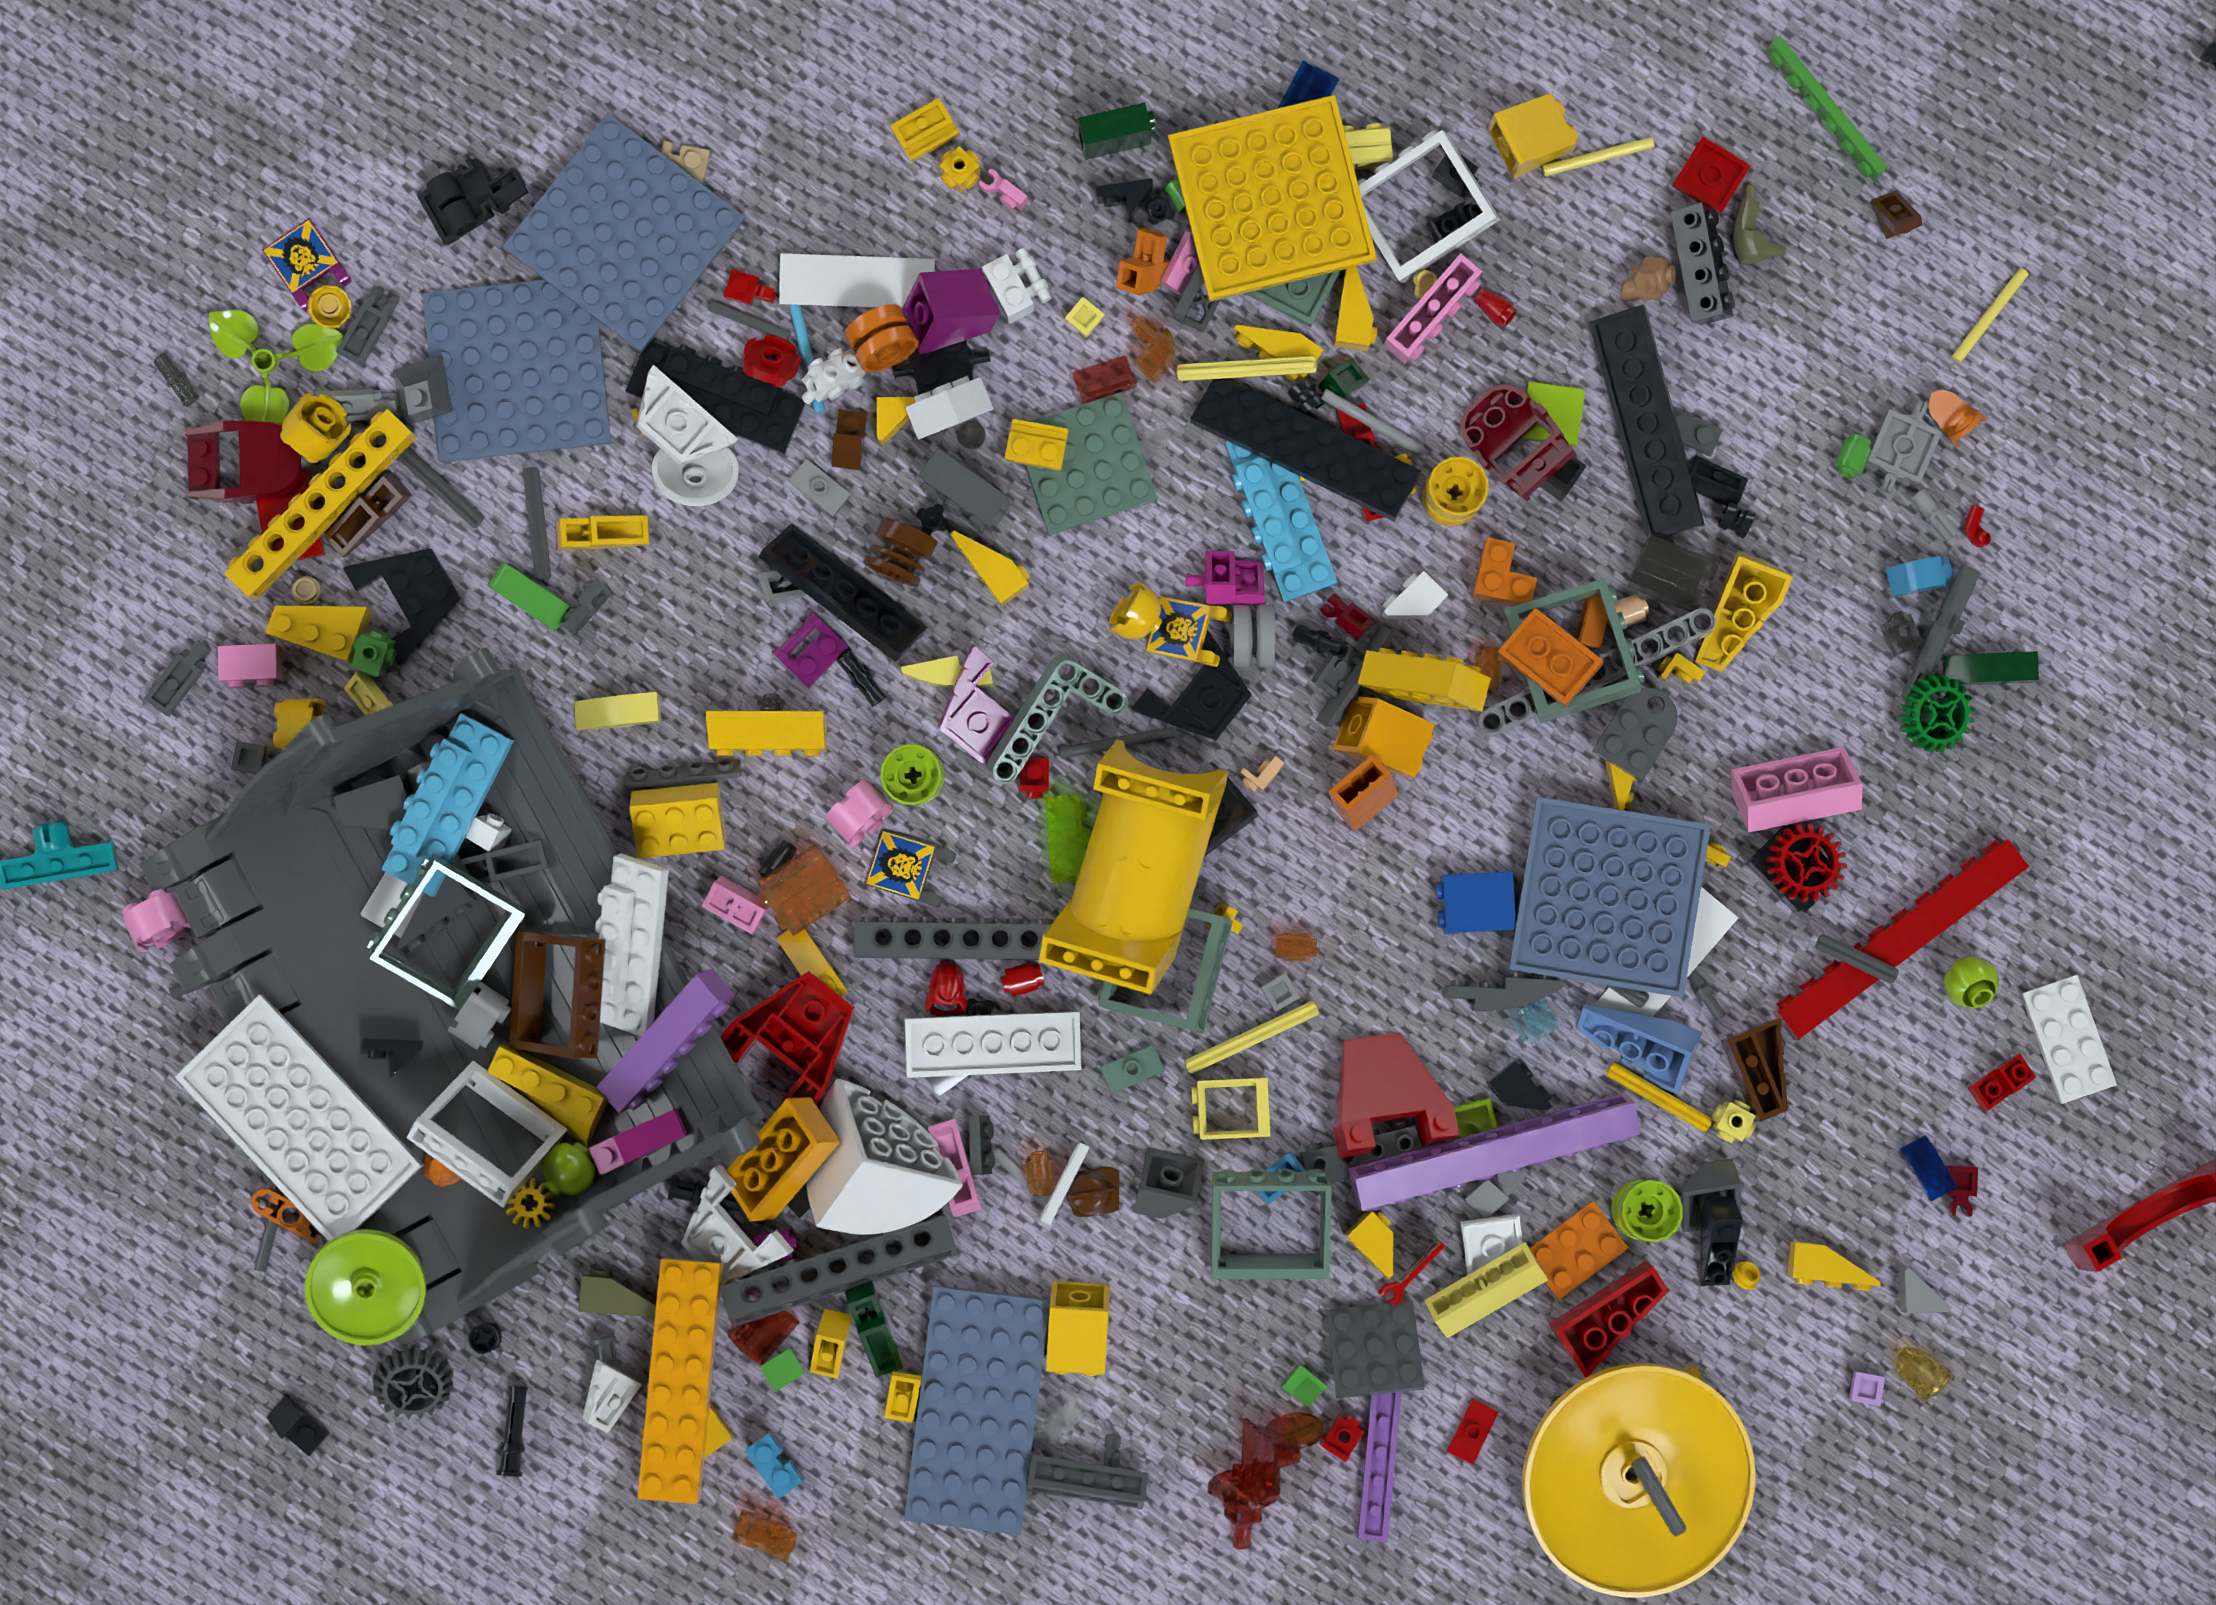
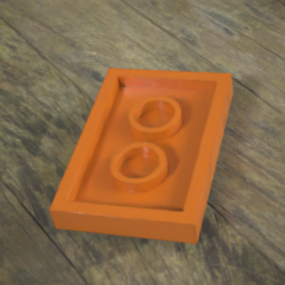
M1537 608L1532 610L1497 651L1499 656L1565 708L1604 664L1601 658Z
M1592 1200L1529 1248L1548 1278V1281L1545 1282L1557 1300H1560L1626 1251L1628 1246Z

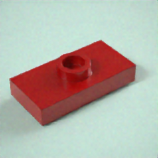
M1472 1398L1446 1451L1474 1465L1499 1412Z

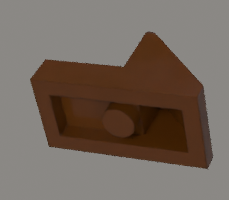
M1897 190L1870 200L1886 239L1908 233L1912 229L1923 226L1921 215Z
M839 409L836 433L833 434L832 467L861 470L868 413Z

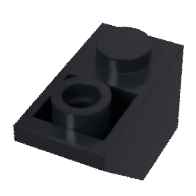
M1512 1061L1486 1082L1504 1106L1549 1110L1553 1107L1549 1102L1552 1098L1542 1085L1537 1087L1530 1079L1533 1073L1523 1062L1518 1064L1516 1061Z

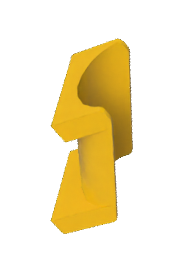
M1117 739L1097 765L1093 790L1104 793L1072 898L1043 935L1039 957L1040 963L1147 994L1153 993L1173 963L1177 953L1190 903L1225 790L1228 776L1227 770L1218 769L1203 774H1180L1163 771L1133 758L1125 749L1124 741Z

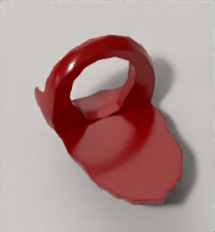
M949 959L941 961L931 973V980L928 985L929 993L925 999V1009L937 1017H941L948 1012L952 1016H958L963 1012L964 1014L967 1012V1000L964 995L966 988L964 973L955 962H951ZM934 1003L939 1005L958 1004V1006L954 1009L943 1011L936 1008Z

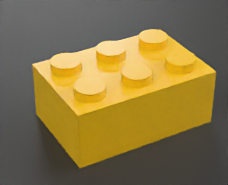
M719 783L631 792L629 809L638 859L725 850L726 830Z

